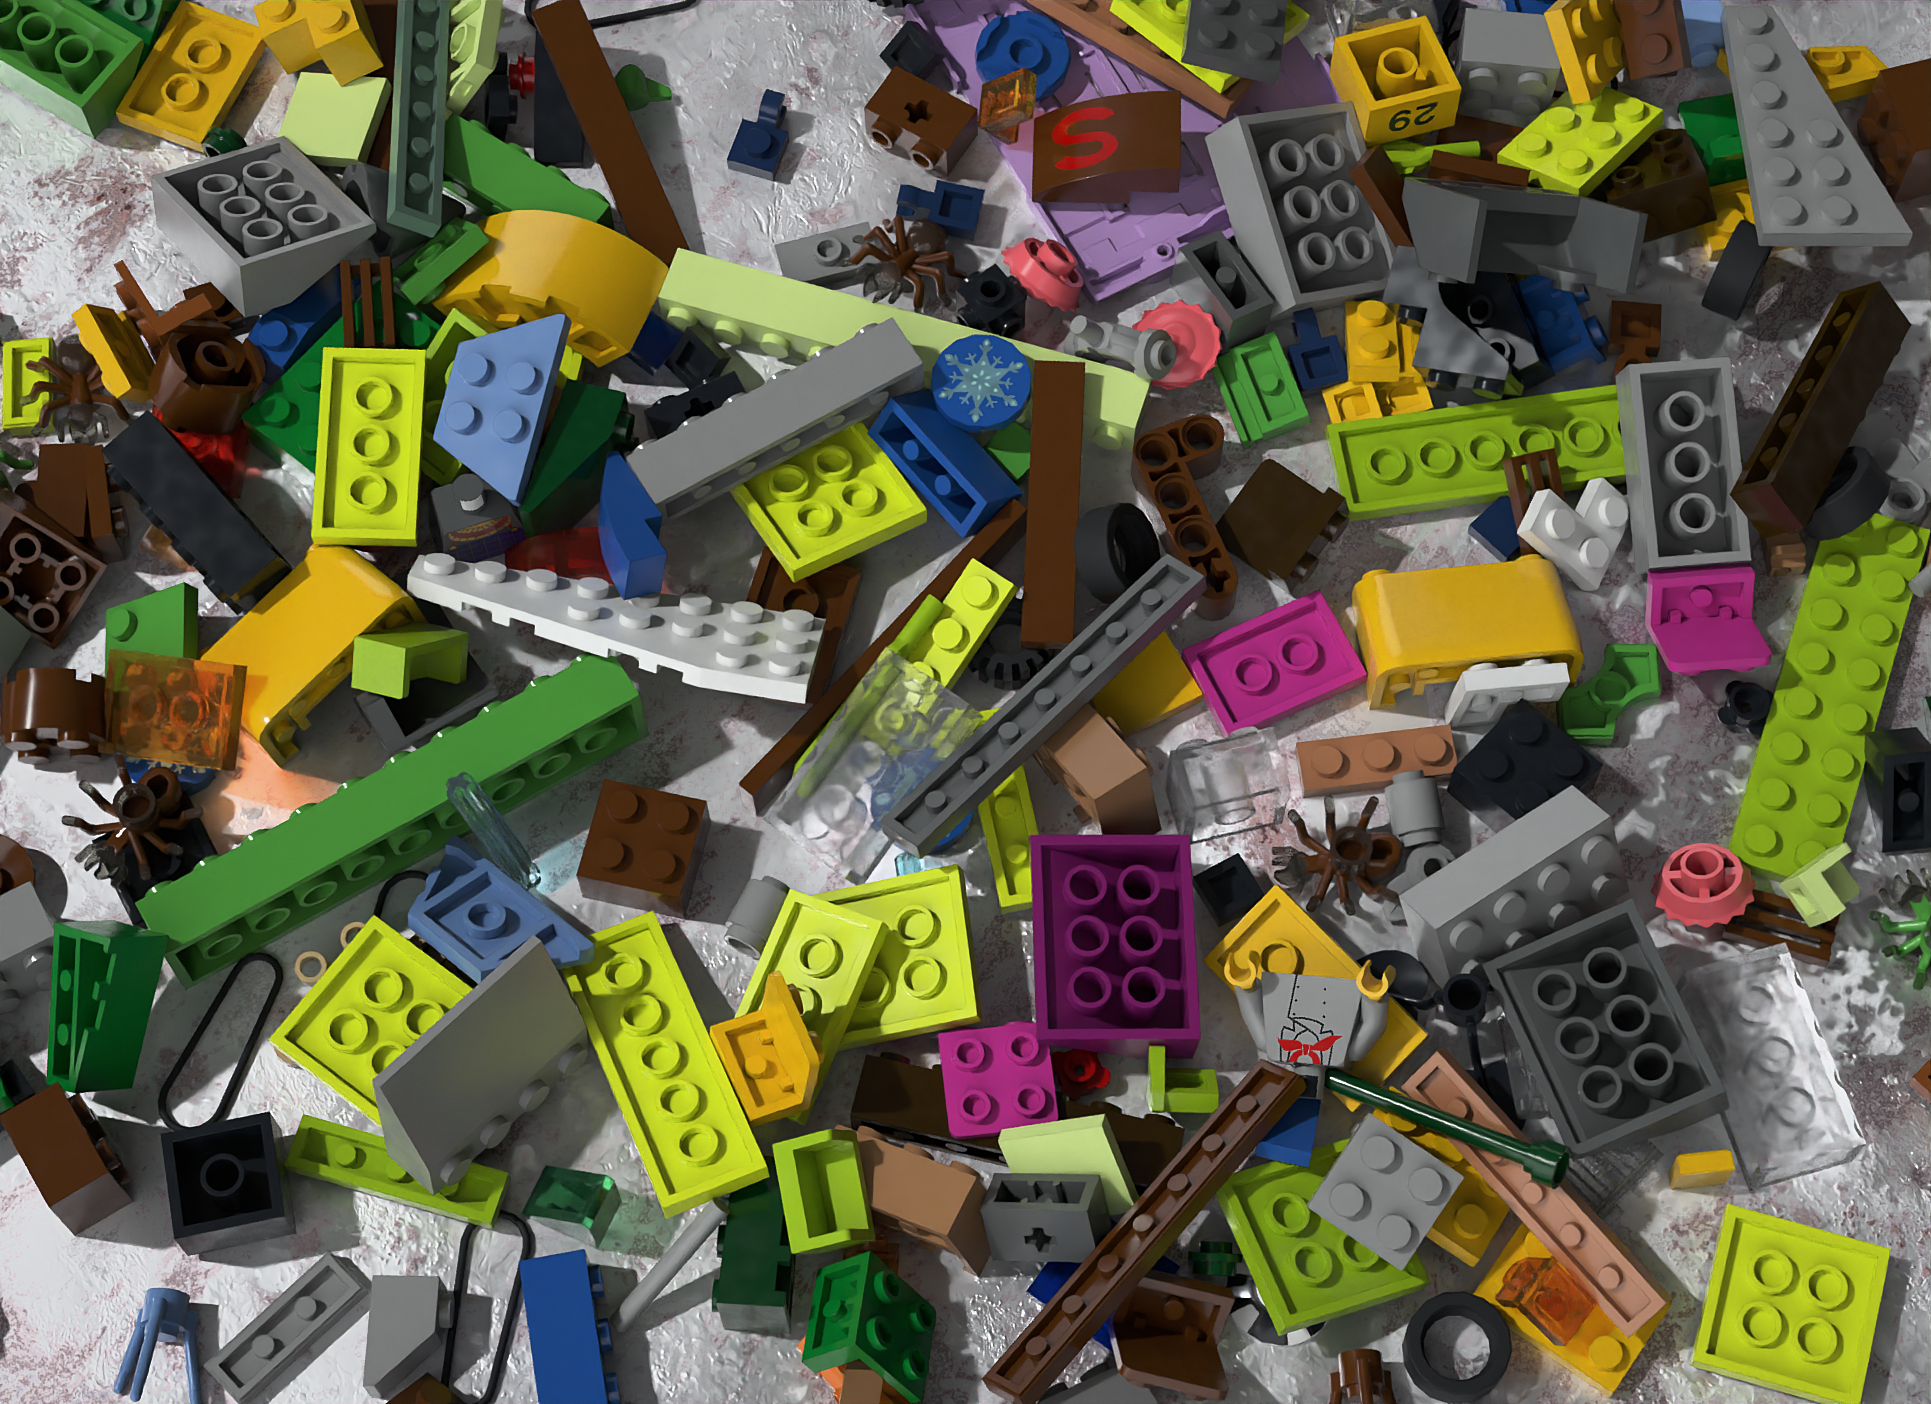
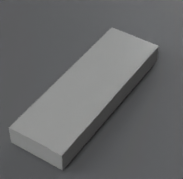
M329 1250L203 1366L238 1404H249L368 1294V1291Z

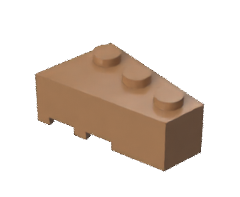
M1093 699L1088 701L1032 754L1055 786L1060 782L1078 802L1079 805L1073 808V812L1083 824L1091 819L1099 829L1100 835H1154L1162 830L1149 778L1154 774L1148 758L1139 748L1131 750L1126 745L1124 736L1116 722L1110 716L1102 718L1096 711Z
M837 1124L835 1129L855 1131L840 1124ZM859 1126L856 1135L873 1226L885 1232L890 1227L920 1239L917 1248L932 1255L937 1246L946 1249L959 1257L965 1265L964 1271L980 1277L991 1255L980 1211L987 1190L979 1181L981 1175L970 1166L958 1161H952L950 1166L936 1162L929 1152L914 1144L905 1143L903 1149L889 1144L888 1139L881 1133L866 1126Z

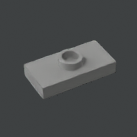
M869 222L774 245L775 256L781 275L816 286H824L882 271L881 261L871 255L866 256L859 265H854L850 262V257L862 245L870 243L876 246L874 238L865 241L863 239L871 231Z

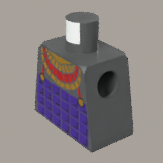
M463 474L456 478L454 483L435 488L430 492L429 528L437 553L448 554L454 557L456 561L476 563L529 547L520 515L521 507L514 506L502 494L474 474Z

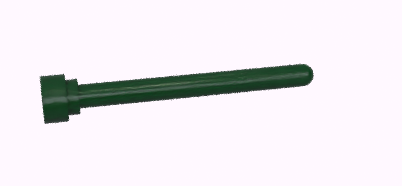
M1329 1068L1325 1072L1324 1087L1326 1089L1524 1165V1172L1531 1174V1179L1534 1182L1556 1189L1566 1175L1571 1159V1148L1550 1139L1545 1140L1543 1143L1535 1140L1532 1144H1529L1343 1071Z

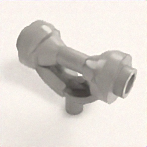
M1078 315L1072 320L1069 334L1066 336L1063 346L1065 354L1105 364L1108 360L1126 361L1135 368L1134 373L1136 376L1143 379L1159 380L1164 378L1176 360L1175 345L1171 336L1164 330L1148 328L1141 332L1120 324L1091 321L1083 315Z

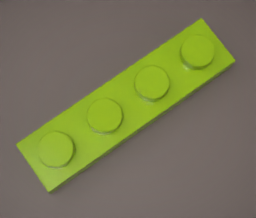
M305 1114L301 1118L284 1163L287 1170L492 1230L495 1227L511 1181L508 1172L471 1162L469 1170L462 1179L453 1185L446 1184L438 1193L432 1195L388 1156L384 1137Z

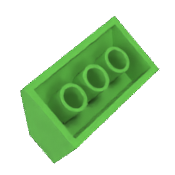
M0 0V83L91 138L96 139L116 116L115 111L132 84L144 47L143 40L77 0Z

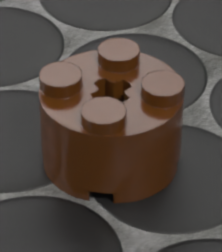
M206 319L187 320L181 323L175 332L171 333L148 379L149 395L155 406L163 414L162 420L169 429L178 433H186L190 430L208 435H232L236 432L242 422L241 416L249 409L266 373L264 359L258 348L249 339L245 338L242 344L229 335L231 327Z
M60 667L22 669L16 672V681H12L8 675L5 676L2 689L1 744L6 748L17 751L18 761L25 764L41 765L49 763L50 755H70V760L78 763H96L101 761L102 750L107 747L109 681L91 673V682L77 680L76 669Z

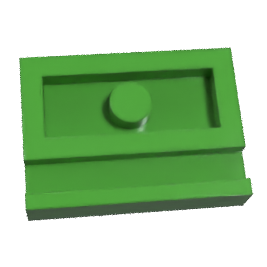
M1275 331L1231 348L1228 354L1217 358V365L1212 368V371L1244 450L1251 448L1250 444L1262 439L1268 441L1312 423Z

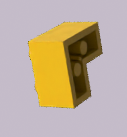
M266 0L253 6L262 38L287 75L323 59L339 85L343 86L384 66L364 4L361 0Z

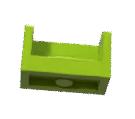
M417 621L354 636L351 687L401 699L409 695L410 681L418 678L430 677L454 684L462 683L466 680L469 633Z
M827 1129L772 1144L792 1254L819 1255L876 1240L856 1131Z

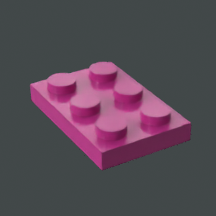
M1320 589L1182 650L1181 659L1202 691L1203 699L1227 743H1231L1361 685L1367 679L1366 670Z

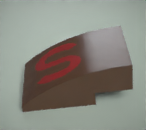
M1148 91L1105 96L1071 104L1034 118L1032 202L1129 204L1130 192L1179 193L1181 173V91Z

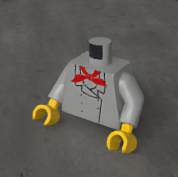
M1250 950L1248 956L1250 968L1242 969L1238 967L1234 962V954L1230 952L1224 967V974L1226 979L1235 985L1241 1016L1257 1048L1266 1053L1268 1060L1271 1062L1294 1065L1293 1072L1300 1074L1307 1086L1298 1098L1323 1100L1326 1068L1352 1070L1355 1061L1364 1059L1386 1031L1389 1004L1387 990L1396 977V969L1393 966L1388 965L1383 973L1382 980L1372 976L1370 972L1371 960L1366 961L1356 979L1262 972L1260 980L1256 977L1260 966V956L1256 951Z

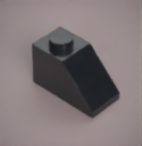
M1917 727L1865 732L1864 753L1866 761L1864 765V782L1879 849L1884 853L1931 848V744Z

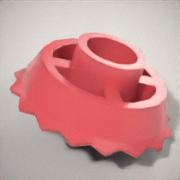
M1026 238L1015 246L1006 247V250L1001 251V254L1005 256L1003 263L1010 266V274L1016 276L1028 297L1049 304L1050 307L1059 306L1063 312H1067L1070 309L1074 313L1076 308L1080 307L1078 300L1084 283L1082 276L1076 268L1078 265L1077 259L1065 246L1052 239H1047L1043 242L1035 238Z
M1181 299L1173 304L1161 302L1155 310L1144 311L1141 321L1132 325L1133 329L1141 332L1148 328L1166 331L1171 336L1176 348V360L1173 367L1164 378L1159 380L1152 379L1151 386H1160L1167 391L1177 387L1188 388L1194 382L1205 379L1208 371L1217 365V356L1223 348L1219 340L1221 329L1215 325L1213 314L1204 312L1199 304L1188 305Z
M1696 843L1684 846L1670 855L1666 862L1663 863L1661 870L1653 876L1655 883L1650 892L1656 896L1655 907L1665 910L1668 919L1680 920L1686 927L1698 924L1709 928L1715 923L1728 924L1733 916L1744 915L1746 905L1754 901L1752 890L1757 884L1751 878V869L1743 865L1739 858L1729 849L1717 844Z

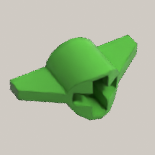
M628 64L623 66L614 78L628 111L642 109L649 102L670 101L672 99L670 88L645 77L643 71L636 65Z

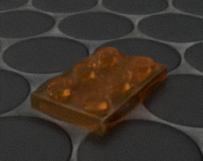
M110 648L104 694L106 741L99 742L98 752L114 755L124 754L127 757L216 770L235 771L247 666Z

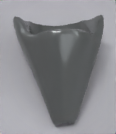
M363 162L349 164L343 173L341 190L376 223V232L367 240L371 241L374 251L379 258L390 256V259H393L424 244L431 238L387 223L389 171ZM442 194V217L439 230L455 216L463 219L466 213V207L463 203Z

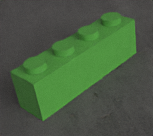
M452 113L445 121L443 191L487 217L516 210L553 211L587 219L615 230L610 203L598 191L591 188L584 190L572 183L568 176L559 168L552 165L545 167L538 163L521 146L513 142L509 144L504 143L494 137L487 127L476 120L467 121Z

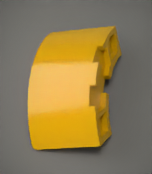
M516 210L492 215L476 223L490 241L444 280L446 288L432 301V304L447 317L454 307L480 315L497 328H512L521 325L522 322L529 323L556 314L567 315L572 324L566 345L585 356L599 368L631 351L662 289L669 268L658 257L638 243L590 220L553 211Z

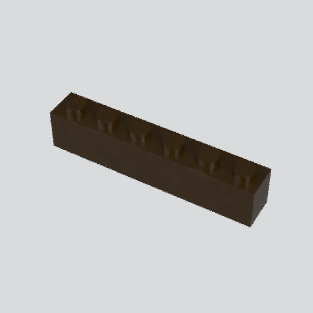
M1880 281L1839 292L1730 493L1732 499L1762 538L1785 533L1795 534L1805 529L1810 523L1814 509L1823 492L1829 487L1830 479L1841 458L1848 451V445L1856 429L1864 420L1867 408L1876 391L1883 384L1884 376L1894 357L1901 349V344L1912 324Z
M882 1052L880 1057L866 1054L850 1113L851 1128L857 1131L859 1126H866L881 1133L889 1140L910 1143L923 1148L1009 1167L998 1143L1000 1135L958 1140L951 1136L941 1064L933 1065L932 1069L912 1065V1061L909 1058L897 1053ZM1055 1090L1058 1121L1100 1114L1106 1115L1139 1198L1181 1151L1185 1128L1175 1126V1121L1169 1117L1159 1114H1145L1143 1118L1122 1114L1120 1107L1102 1101L1091 1102L1090 1106L1069 1101L1070 1098L1066 1094Z

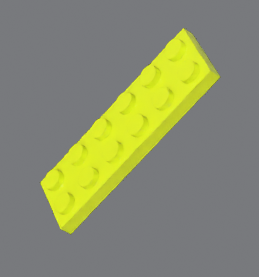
M652 910L586 936L587 939L595 944L594 960L586 964L563 968L561 971L577 1009L587 1026L588 1035L666 1219L707 1203L713 1198H719L770 1177L766 1162L654 911Z

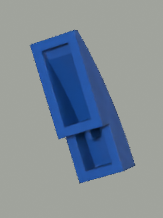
M618 450L608 452L598 511V534L602 556L610 577L622 599L628 600L661 591L667 552L659 542L662 513Z

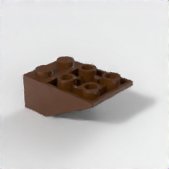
M0 484V606L32 633L31 637L55 650L109 564L27 500Z

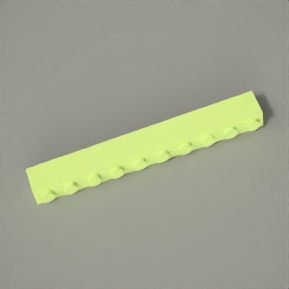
M677 248L658 296L662 322L668 323L676 330L684 332L687 326L700 325L709 335L715 336L723 343L729 345H739L742 343L760 348L766 354L776 358H786L789 356L807 362L822 348L828 346L836 347L850 340L864 326L872 323L880 324L893 317L923 362L924 387L918 391L926 389L931 391L932 368L941 352L953 342L974 334L995 335ZM995 335L1012 343L1025 356L1031 372L1030 400L1022 415L1015 420L1016 423L1028 422L1032 424L1035 360L1085 362L1082 438L1093 440L1100 447L1109 450H1118L1120 448L1129 451L1133 450L1134 442L1139 436L1150 403L1152 379L1139 378L1131 371Z

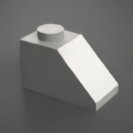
M373 1275L363 1387L371 1398H384L443 1345L444 1328H452L455 1300L453 1294H447V1289L439 1276Z

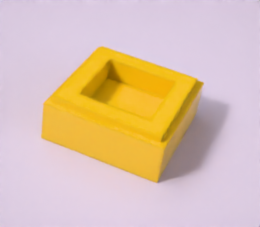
M1724 1149L1679 1154L1668 1170L1671 1190L1725 1184L1735 1170L1732 1151Z

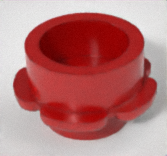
M521 52L518 55V61H510L509 84L511 90L520 91V97L524 100L527 99V95H534V56H527L526 52Z

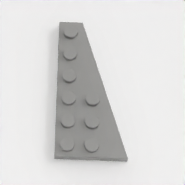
M1724 6L1720 21L1759 246H1909L1913 232L1772 6Z

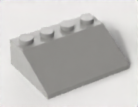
M1352 101L1241 115L1204 137L1241 258L1274 301L1268 322L1293 318V312L1311 307L1314 313L1345 305V301H1360L1384 294L1396 247L1350 175V170L1367 150Z
M285 136L151 176L157 227L245 318L252 315L266 314L273 308L291 303L376 232V223Z
M532 935L372 1080L388 1156L432 1195L438 1193L446 1184L453 1185L462 1179L469 1170L471 1161L486 1147L493 1148L497 1146L508 1134L511 1124L523 1112H531L538 1108L546 1099L550 1087L564 1074L566 1076L574 1074L583 1065L588 1056L587 1026L546 948L535 935Z

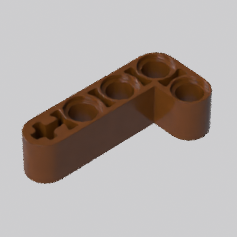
M1198 414L1156 428L1139 436L1134 442L1132 450L1131 477L1165 552L1204 575L1205 580L1207 573H1209L1211 586L1207 587V590L1190 606L1195 614L1202 619L1217 621L1229 616L1234 609L1238 575L1194 481L1209 476L1220 466L1225 433L1223 426L1217 419L1210 415ZM1200 441L1207 443L1211 447L1199 450L1190 444ZM1155 458L1160 459L1165 464L1153 467L1143 461ZM1169 500H1177L1185 506L1172 509L1163 503ZM1196 542L1203 545L1205 549L1193 552L1185 549L1182 545Z

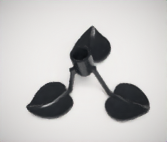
M1382 950L1370 953L1356 960L1361 967H1363L1366 961L1371 960L1370 972L1378 980H1382L1383 973L1388 965L1396 969V977L1387 992L1416 1021H1418V1009L1428 1011L1438 1005H1442L1446 1018L1455 1026L1466 1029L1473 1070L1466 1071L1522 1132L1529 1111V1091L1525 1079L1517 1068L1508 1062H1495L1483 1068L1476 1025L1482 1021L1486 1014L1487 994L1496 995L1492 985L1487 980L1481 981L1478 977L1471 974H1458L1446 982L1443 992L1436 991L1433 997L1422 1000L1428 990V977L1423 966L1410 954L1397 950Z

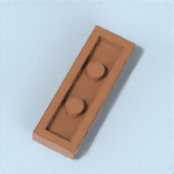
M1450 724L1297 742L1295 746L1303 798L1384 789L1387 786L1393 785L1392 776L1414 770H1423L1425 778H1435L1436 782L1450 781L1453 769L1458 764Z

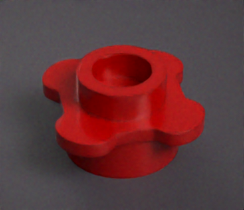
M1072 1049L1065 1053L1056 1051L1051 1054L1052 1071L1058 1076V1082L1061 1086L1060 1092L1066 1094L1070 1098L1069 1101L1079 1100L1081 1096L1089 1095L1096 1088L1101 1090L1109 1085L1111 1074L1107 1068L1102 1067L1097 1057L1098 1052ZM1082 1066L1085 1070L1084 1073L1081 1075L1074 1072L1075 1067Z

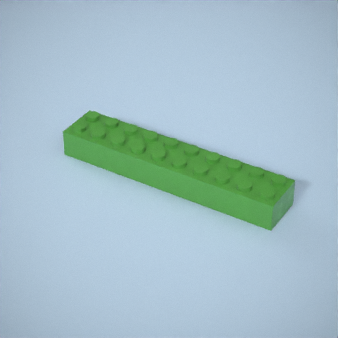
M584 652L571 662L570 667L553 676L544 675L534 679L525 687L524 692L505 702L499 700L488 704L478 713L476 718L459 727L449 726L442 729L433 736L430 743L413 752L404 751L394 755L385 763L384 768L365 778L356 777L348 780L338 788L336 794L319 803H307L300 806L291 813L288 820L271 829L264 828L254 831L242 841L240 846L224 855H212L201 860L192 872L174 882L164 881L153 886L147 891L143 899L135 902V905L149 930L169 935L164 958L184 989L187 990L235 964L246 955L255 953L444 849L451 836L456 834L459 838H464L649 736L640 694L617 657L609 656L606 658L590 652Z

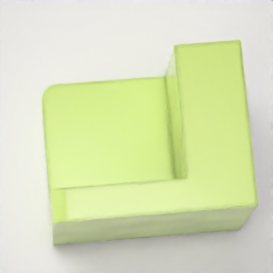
M1847 842L1825 850L1779 883L1809 928L1833 919L1846 909L1844 907L1845 903L1860 893L1859 886L1840 861L1841 858L1852 851Z

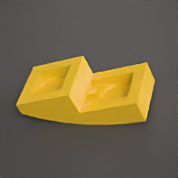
M1423 376L1421 383L1413 382V377H1399L1398 382L1346 381L1321 390L1332 424L1435 410Z

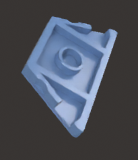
M564 314L552 315L459 343L433 435V440L502 494L514 506L521 507L525 497L572 321Z
M456 834L448 839L445 856L438 867L433 866L426 879V889L417 895L408 912V927L478 984L532 935H535L542 941L557 970L589 963L594 960L595 956L594 943Z

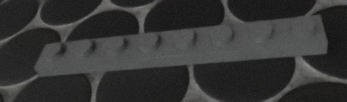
M1166 553L880 820L883 833L916 857L922 859L1207 590L1205 576Z

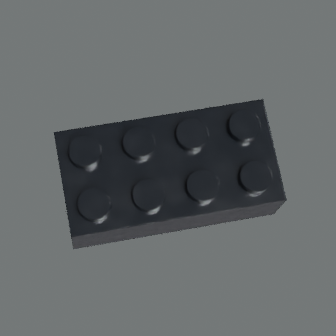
M146 410L101 450L113 464L106 470L111 478L127 494L130 493L140 504L138 508L145 517L172 540L170 545L189 566L195 567L205 578L202 581L223 604L226 603L237 615L243 610L249 612L294 569L184 443L149 410Z

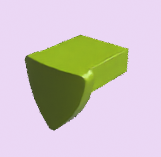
M1149 1045L1146 1101L1149 1110L1152 1113H1214L1219 1104V1090L1215 1069L1165 1068V1045Z

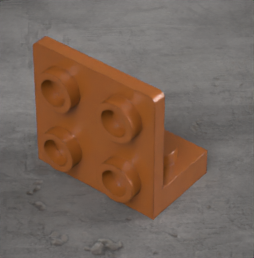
M121 260L113 264L120 279V282L114 284L113 287L126 308L124 311L128 313L140 336L143 335L149 346L147 348L155 363L168 337L177 330L181 323L193 319H206L218 322L214 309L204 293L191 300L178 302L169 312L158 317L124 261Z

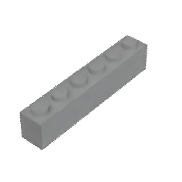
M893 317L880 324L872 323L866 325L850 340L836 347L828 346L822 348L811 357L810 361L792 370L784 369L775 373L767 380L766 384L749 393L741 392L731 396L723 403L722 407L703 417L694 416L687 419L676 431L659 440L651 439L643 442L636 447L632 454L626 457L627 465L662 513L661 526L884 409L891 397L920 390L924 387L923 362Z

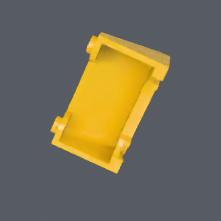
M312 544L305 553L302 562L214 645L203 648L197 654V683L194 685L281 769L299 752L297 747L292 744V736L296 728L299 726L305 732L312 725L305 716L352 672L354 636L417 621L428 622L412 597L349 545Z
M1524 555L1510 562L1392 573L1386 569H1377L1365 573L1362 576V580L1353 587L1351 602L1361 663L1367 672L1365 689L1369 710L1394 708L1396 704L1394 696L1398 692L1411 687L1412 696L1423 695L1426 684L1458 681L1463 671L1481 663H1494L1498 668L1517 667L1524 661L1538 658L1547 659L1549 664L1566 662L1570 679L1567 688L1574 687L1584 661L1580 633L1556 565L1551 560L1544 559L1542 555Z

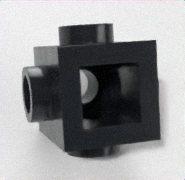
M996 263L982 273L980 271L973 272L956 289V311L954 312L956 322L959 325L1012 338L1025 328L1026 291L1016 277L1013 275L1007 277Z

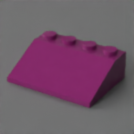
M1030 835L1037 1043L1136 1059H1148L1149 1045H1165V1059H1193L1201 1040L1190 835Z

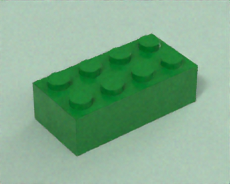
M378 280L373 285L376 342L385 341L381 281ZM394 292L397 349L427 350L441 326ZM362 297L355 303L357 344L364 343ZM343 316L241 416L252 445L313 492L323 347L344 348Z

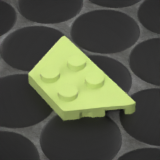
M450 0L445 121L452 113L460 115L482 83L496 67L499 58V52L496 50L497 37L505 19V10L502 9L503 0Z

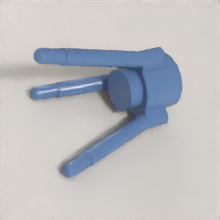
M150 1288L146 1290L143 1308L138 1309L135 1329L113 1386V1391L116 1394L124 1391L142 1346L130 1393V1400L138 1402L141 1399L156 1342L177 1341L178 1333L181 1332L184 1337L190 1404H201L196 1339L199 1314L188 1311L190 1296L187 1293L170 1288Z

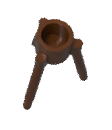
M1353 1349L1338 1355L1339 1371L1329 1374V1404H1342V1397L1345 1393L1347 1401L1350 1403L1374 1404L1375 1401L1380 1399L1381 1393L1384 1404H1397L1392 1390L1391 1371L1383 1370L1382 1353L1374 1349Z

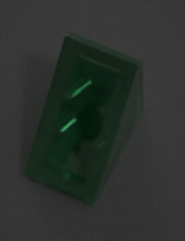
M546 1165L521 1214L528 1219L598 1250L622 1200L615 1180L608 1175Z

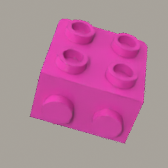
M1750 563L1648 570L1645 626L1670 671L1690 676L1701 674L1704 670L1730 669L1745 672L1753 670L1758 666H1767L1771 663L1772 651L1752 619L1755 571Z
M1014 1021L999 1027L981 1029L977 1027H960L950 1032L938 1033L939 1058L942 1065L949 1132L953 1138L963 1140L998 1136L1002 1129L1058 1121L1050 1048L1047 1044L1037 1043L1036 1022Z

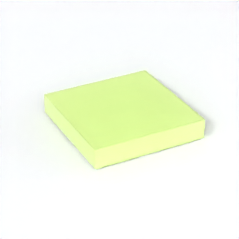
M301 72L277 138L285 136L314 165L347 167L349 164L366 163L393 87L387 78L362 76L340 86L333 74Z
M1105 1114L1001 1130L998 1143L1011 1173L1100 1175L1109 1215L1127 1213L1139 1199Z

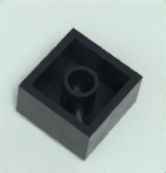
M1521 698L1454 767L1446 792L1495 833H1498L1571 785L1586 796L1594 788L1603 764L1525 699Z
M270 1111L160 1134L174 1240L187 1256L297 1234L288 1170L284 1165L286 1156L282 1130Z

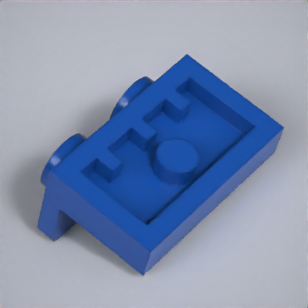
M1532 275L1519 282L1555 373L1588 357H1591L1597 364L1607 360L1601 345L1608 342V339L1597 316L1589 317L1584 303L1591 299L1585 284H1583L1582 292H1570L1553 288L1554 279L1540 275Z

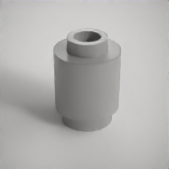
M1423 770L1408 771L1392 776L1393 785L1385 787L1384 792L1392 833L1400 840L1403 850H1414L1427 843H1442L1441 830L1446 827L1436 779L1425 778Z
M764 876L762 880L750 879L725 923L728 929L724 935L725 942L740 953L759 959L790 888L783 882L770 876Z

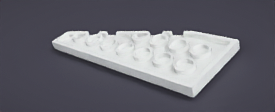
M431 553L426 556L419 555L407 579L406 593L408 595L458 611H463L464 609L472 610L476 607L486 609L492 614L493 622L508 627L514 624V619L535 625L534 635L606 658L609 656L616 657L622 653L631 655L639 661L638 668L653 673H658L661 670V666L683 672L682 682L697 687L805 704L823 642L826 619L816 618L811 613L803 610L794 609L778 612L762 609L760 605L753 602L721 603L711 601L709 597L696 593L677 596L656 592L623 600L616 586L609 585L607 581L600 578L586 577L580 580L563 578L545 569H534L525 572L507 569L505 565L494 561H483L477 564L456 561L454 557L444 553Z

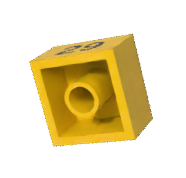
M1426 15L1335 37L1329 76L1341 101H1352L1366 148L1454 126L1462 88Z

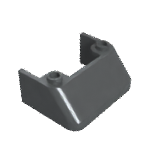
M1405 177L1402 201L1419 267L1429 271V280L1453 284L1458 283V280L1465 283H1475L1476 272L1487 271L1544 276L1554 279L1552 287L1563 291L1582 292L1583 284H1590L1623 294L1634 295L1648 214L1581 195L1552 189Z

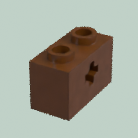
M896 65L864 107L866 134L876 144L887 149L894 148L909 156L920 168L925 170L933 169L948 177L978 135L977 108Z

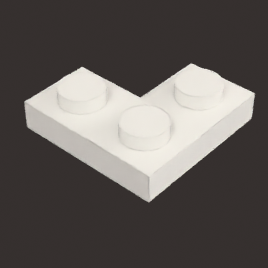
M1604 478L1589 480L1575 511L1551 489L1536 491L1518 528L1517 534L1547 560L1554 562L1556 568L1583 591L1597 590L1630 521L1628 499Z
M1538 658L1524 661L1517 667L1498 668L1494 663H1481L1469 667L1466 671L1462 672L1443 709L1446 725L1450 724L1451 728L1497 724L1507 705H1515L1521 698L1525 699L1528 703L1559 701L1570 683L1567 663L1549 664L1547 659Z

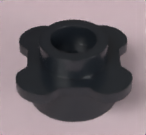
M1738 680L1731 681L1727 684L1724 691L1727 696L1725 706L1720 708L1717 713L1719 723L1727 728L1737 726L1746 729L1751 736H1761L1774 696L1773 693L1756 683H1743ZM1742 705H1749L1751 711H1743Z

